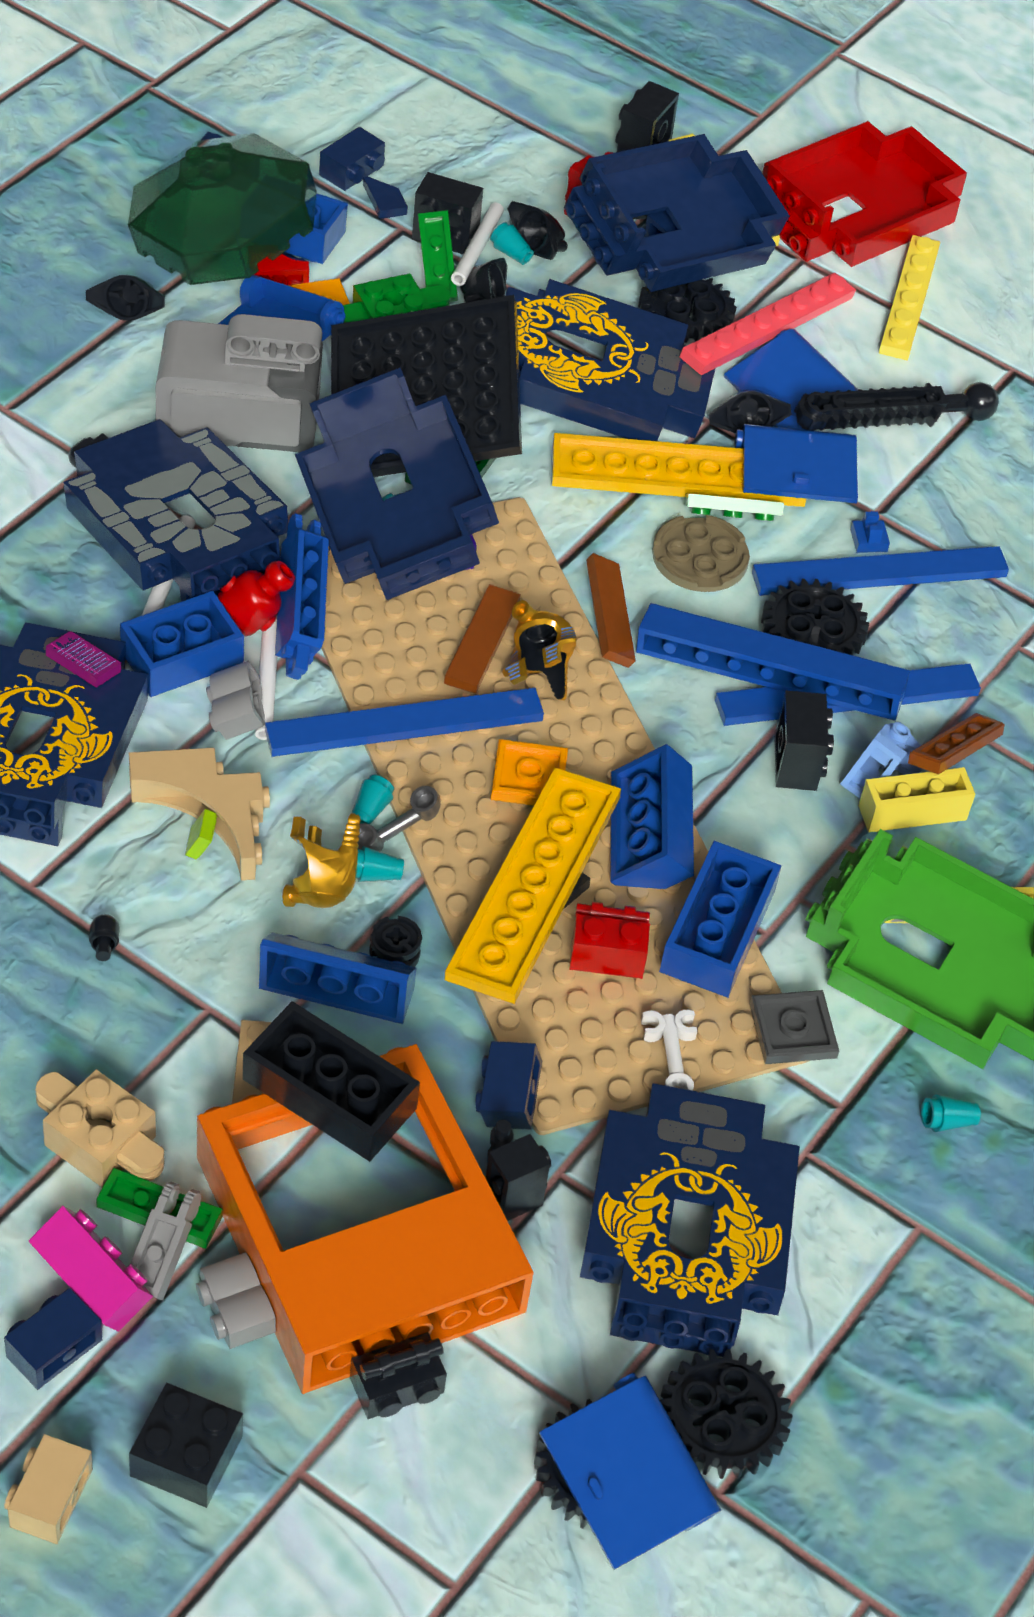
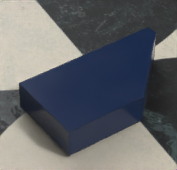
M368 176L363 177V186L379 219L407 215L408 206L399 188Z

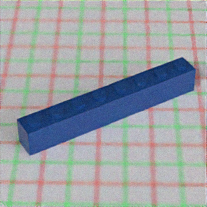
M650 603L638 631L636 653L784 692L788 690L827 694V703L894 721H896L902 705L910 670L653 603Z

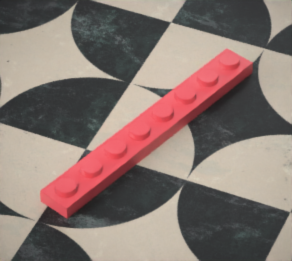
M834 272L683 347L679 357L696 372L703 375L776 338L781 331L794 329L851 300L856 289L847 283L843 277Z

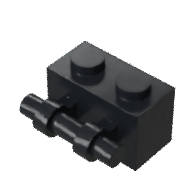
M502 1119L491 1130V1147L487 1153L485 1178L507 1221L543 1205L551 1159L547 1150L542 1145L538 1146L531 1134L513 1141L514 1133L511 1129V1124L509 1121Z
M426 1332L351 1358L350 1380L367 1419L377 1416H392L403 1407L417 1402L419 1404L430 1403L437 1399L440 1394L444 1393L447 1373L439 1355L444 1353L439 1338L432 1340L429 1333Z

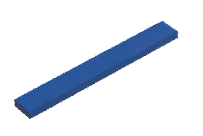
M1000 546L753 564L752 575L759 596L770 595L771 592L777 593L778 586L780 585L788 589L789 581H793L797 586H800L802 579H805L809 585H813L815 579H818L820 586L824 587L828 582H832L833 590H837L840 587H844V589L1001 578L1007 577L1009 568Z
M970 663L910 670L902 705L978 696L981 687ZM770 687L716 693L715 703L724 726L778 720L785 692ZM827 703V708H832L833 713L855 711Z
M536 688L266 722L265 733L271 757L539 722L543 721L544 712Z

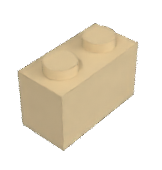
M44 1434L38 1447H31L23 1464V1472L25 1474L20 1484H13L6 1497L4 1508L8 1510L10 1528L58 1544L92 1473V1451Z

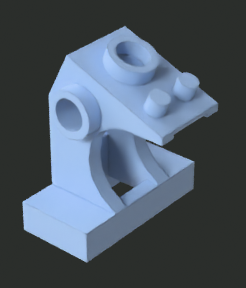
M901 722L885 724L840 785L860 799L866 779L889 777L894 770L899 771L903 775L920 773L922 768L908 764L910 752L921 745L911 735L908 727ZM879 769H880V770L886 769V770L883 772V774L880 776Z

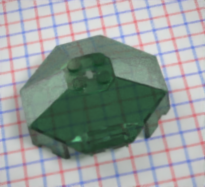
M255 133L199 140L134 186L128 227L138 254L143 257L151 255L154 257L156 265L171 274L174 271L179 272L182 280L189 285L250 278L259 271L257 263L266 256L273 261L291 247L289 239L297 233L305 237L313 231L317 190L308 162Z

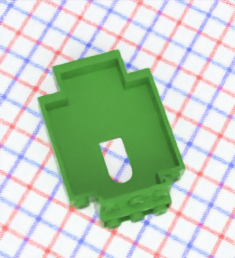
M882 829L879 830L873 841L867 838L864 843L861 841L854 853L848 851L839 866V870L842 871L838 878L832 876L829 879L822 893L825 896L821 904L815 902L805 921L810 923L806 937L834 952L827 965V968L831 970L827 984L981 1069L985 1068L999 1043L1034 1061V899L917 837L914 838L909 848L902 846L895 859L887 855L893 835ZM900 919L952 946V949L938 970L887 942L881 934V926L888 920Z

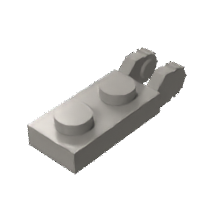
M174 1182L166 1183L155 1209H151L130 1263L147 1278L148 1281L144 1284V1287L154 1298L162 1301L192 1227L190 1222L196 1217L202 1198L200 1191L194 1189L188 1191L180 1206L177 1217L169 1215L174 1210L180 1194L179 1184Z

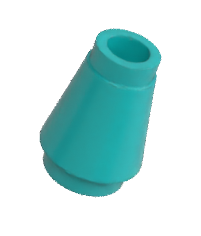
M504 222L493 231L490 240L494 243L495 249L522 265L531 260L534 251L514 225Z
M371 775L368 779L363 780L352 810L353 814L360 816V824H371L393 800L394 786L387 779L379 775Z
M365 846L362 849H358L356 874L358 882L401 880L404 870V859Z
M938 1094L933 1095L932 1098H925L921 1107L923 1125L926 1128H931L934 1132L978 1125L981 1118V1110L978 1103H971Z

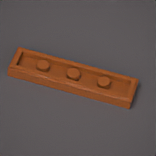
M592 553L586 561L602 658L629 668L636 659L620 565Z
M489 584L446 672L444 684L471 693H477L513 617L512 609L520 601L521 594Z
M975 713L911 751L908 764L939 775L1002 736L1005 724Z

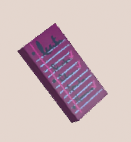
M72 631L46 645L47 657L96 688L121 672V662Z

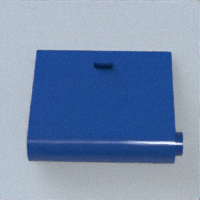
M251 274L243 280L240 287L241 306L218 324L229 325L230 319L240 314L307 320L315 322L321 327L323 342L331 335V325L344 323L345 312L341 302Z
M795 329L781 331L776 338L724 373V378L739 392L757 390L789 403L792 415L774 426L781 428L806 430L799 425L796 413L794 412L797 403L805 393L836 392L838 390L840 392L847 390L858 391V388Z
M743 424L742 430L736 431L735 448L744 449V493L857 504L856 435Z
M635 1373L629 1374L613 1385L616 1390L539 1432L613 1570L679 1533L695 1528L722 1511L647 1376L638 1378Z

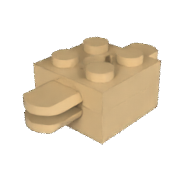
M97 1069L79 1086L58 1072L47 1073L39 1079L35 1089L36 1103L48 1113L43 1119L44 1145L102 1188L113 1168L121 1171L125 1169L132 1175L148 1181L160 1176L164 1169V1149L153 1141L156 1137V1115L153 1109Z

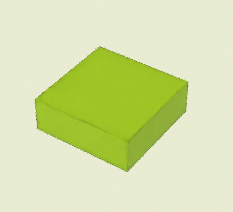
M204 809L191 826L185 852L186 856L197 860L212 842L217 819L215 812Z

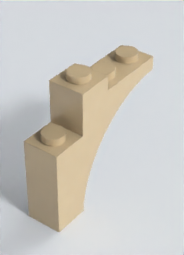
M215 748L129 752L131 801L171 807L187 813L198 819L204 809L215 812L217 819L214 832L222 838L234 856L241 880H255L256 865H262L261 843H254V837L259 836V823L263 822V808H270L269 787H262L260 772L224 774L223 762H216Z

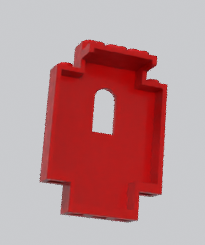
M869 121L764 163L762 173L790 215L779 234L780 239L805 262L833 251L850 267L911 242L912 235L922 237L954 223L961 201L958 197L962 194L967 176L965 170L914 127L910 126L885 136ZM849 196L863 209L835 222H831L834 208L831 205L825 206Z

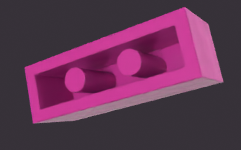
M62 1206L30 1238L29 1243L75 1294L101 1319L103 1325L119 1332L153 1297L144 1287L148 1280L134 1265L129 1264L126 1267L118 1258L122 1251L108 1237L105 1236L102 1240L93 1231L97 1224L88 1214L81 1209L75 1213Z

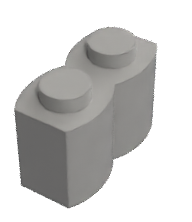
M249 661L210 675V686L206 688V692L212 704V712H209V721L215 732L220 731L227 740L265 725V714L261 701V682L259 675Z
M246 1252L200 1268L201 1282L196 1283V1290L203 1307L210 1305L214 1313L213 1316H210V1320L218 1340L224 1338L228 1347L232 1349L276 1332L275 1314Z

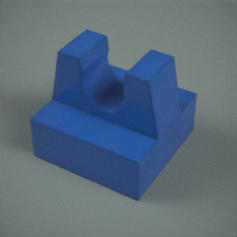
M878 511L865 512L862 521H852L850 531L856 553L888 552L890 542L884 520H878Z

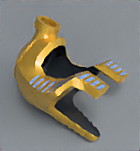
M521 600L512 609V616L519 622L514 633L515 647L509 665L503 669L502 673L504 677L510 676V682L514 685L526 680L527 673H544L547 675L549 684H551L550 687L552 692H554V696L558 700H566L568 661L576 647V633L573 627L558 614L536 611L527 601Z
M350 814L345 834L343 835L342 845L338 850H330L321 846L322 830L317 826H309L308 840L305 839L306 820L302 817L293 818L290 837L305 849L308 868L303 875L293 879V885H285L282 895L285 906L294 907L296 903H302L317 908H330L345 901V898L351 893L356 882L358 836L360 834L359 824L361 821L359 815Z

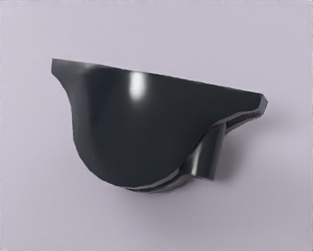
M515 201L510 203L507 209L512 225L516 227L534 251V255L553 260L557 252H565L567 250V242L563 240L565 231L558 220L549 212Z
M505 258L488 261L471 271L464 285L460 286L466 303L505 296L507 263Z
M133 275L115 276L86 290L87 302L120 320H137L165 307V296L155 290L149 282Z
M745 390L731 396L709 414L710 425L736 433L737 430H742L743 424L773 427L792 415L791 405L761 391Z

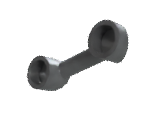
M430 786L417 788L410 798L412 809L377 831L370 824H360L358 849H362L365 846L380 852L384 847V842L421 819L429 821L436 817L441 807V799L436 790Z

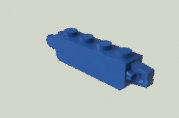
M295 513L292 514L288 523L287 538L281 543L280 561L291 569L295 576V582L289 590L280 592L282 602L281 609L277 613L275 656L286 659V677L299 680L308 671V664L310 665L313 662L315 654L321 649L324 642L329 539L321 535L320 521H310L307 530L302 529V515Z

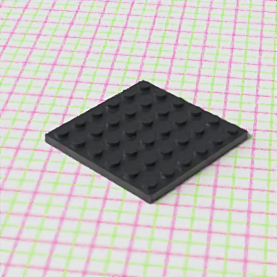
M514 295L331 325V395L401 368L415 406L444 395L447 396L474 461L522 454L517 302ZM386 453L376 457L371 465L373 477L406 472L401 458L394 453Z

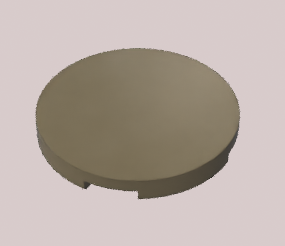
M706 515V518L684 519L683 516L671 519L658 530L653 545L654 563L661 574L680 587L699 592H715L735 585L744 577L750 560L744 535L732 524Z

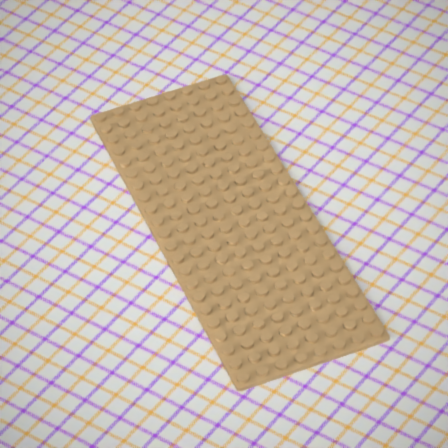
M520 497L494 502L493 506L499 524L472 534L477 545L476 553L480 564L475 565L474 569L460 571L389 600L385 598L376 573L344 584L330 547H328L325 635L321 649L349 712L536 688L544 712L543 721L364 745L377 775L387 779L394 786L393 800L390 802L396 818L412 809L410 798L417 788L430 786L440 796L441 807L436 817L429 821L421 819L402 832L455 951L534 807L533 805L491 800L499 739L568 748L565 771L611 785L612 771L655 750L609 660L602 658L600 643L526 500ZM489 584L521 594L520 601H527L534 610L558 614L573 627L576 633V647L568 661L566 700H558L554 696V692H552L550 687L551 684H549L547 675L544 673H527L526 680L515 685L510 682V676L504 677L502 671L509 665L515 647L514 633L519 621L512 617L476 694L444 684L446 672ZM610 817L583 870V873L590 877V887L561 912L515 1004L473 990L495 1041L536 1043L542 1059V1067L532 1126L538 1135H546L607 1118L609 1110L626 1113L648 1106L652 1083L665 1085L669 1071L663 1036L656 1042L644 1041L645 1028H656L650 1024L641 1025L642 1014L645 1011L653 1010L659 1012L662 1016L665 1014L676 1016L679 1011L688 1009L695 1012L693 1023H685L683 1025L686 1027H697L696 1039L692 1041L679 1039L684 1074L691 1077L694 1082L693 1091L702 1092L809 1062L764 1063L749 1004L752 995L778 994L782 992L755 940L750 947L729 998L659 972L666 942L708 854V850L694 823V876L667 889L615 886L610 882ZM593 901L603 903L604 907L624 909V906L636 907V911L650 912L648 955L642 979L569 970L577 903L591 905Z

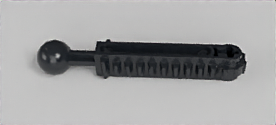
M983 382L970 384L963 390L962 394L948 395L944 394L941 386H932L930 383H926L924 387L914 386L913 388L892 387L891 389L880 388L879 390L858 389V391L847 390L845 392L838 390L836 392L805 393L797 403L794 412L796 413L799 425L803 429L811 431L817 429L823 431V429L834 430L835 428L846 429L847 427L856 429L863 426L868 428V426L879 427L880 425L888 427L895 424L901 426L902 424L912 425L913 423H919L920 425L927 423L929 427H933L940 415L945 412L963 411L968 418L977 421L989 419L997 411L999 397L991 385Z

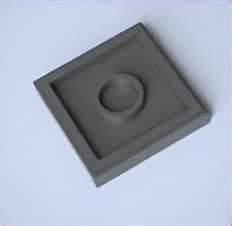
M823 990L751 996L749 1004L765 1064L838 1058L839 1047Z

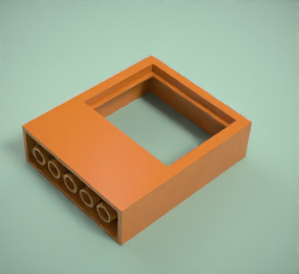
M417 1044L405 1048H393L386 1054L380 1055V1057L420 1082L418 1105L415 1113L455 1191L285 1251L238 1149L312 1124L266 1094L249 1095L240 1102L224 1107H213L203 1114L197 1115L198 1162L219 1208L223 1209V1218L239 1254L247 1253L254 1266L260 1285L269 1299L276 1317V1337L302 1394L349 1378L351 1358L426 1332L429 1333L432 1340L439 1338L441 1343L521 1315L527 1311L534 1272Z

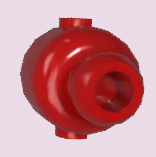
M273 561L266 567L264 574L256 570H249L237 578L233 575L231 580L220 588L221 592L217 597L245 637L251 636L259 629L266 631L276 621L277 617L275 615L280 611L282 602L280 592H285L294 585L295 576L285 563Z

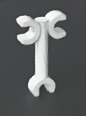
M650 1010L643 1012L641 1018V1025L650 1024L656 1027L645 1028L644 1041L656 1042L662 1036L664 1038L669 1071L665 1086H678L691 1091L694 1089V1082L691 1077L684 1074L679 1039L683 1041L696 1039L697 1027H686L683 1025L685 1023H693L695 1012L692 1010L679 1011L676 1016L673 1014L662 1016L659 1012Z

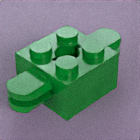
M410 273L353 285L352 304L343 305L345 312L344 323L449 306L450 291L442 285L419 289Z

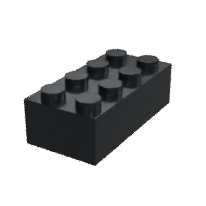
M293 1001L243 1052L244 1081L369 1162L372 1161L417 1109L420 1087L418 1080Z

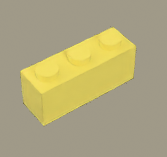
M965 767L947 769L939 775L933 772H922L865 780L858 807L868 833L877 832L880 829L885 831L965 821L968 818L975 797V791Z

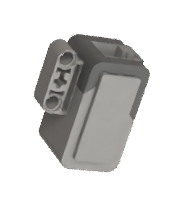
M246 314L233 316L229 321V325L183 320L169 322L165 328L155 386L156 420L161 419L179 438L208 427L226 446L302 452L312 448L317 422L309 403L319 400L323 351L321 327L315 322L307 320Z

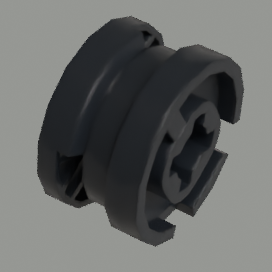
M399 915L398 919H389L387 916L380 919L373 926L369 947L371 957L377 956L379 959L392 962L399 961L412 967L418 964L421 955L422 934L421 929L414 921Z

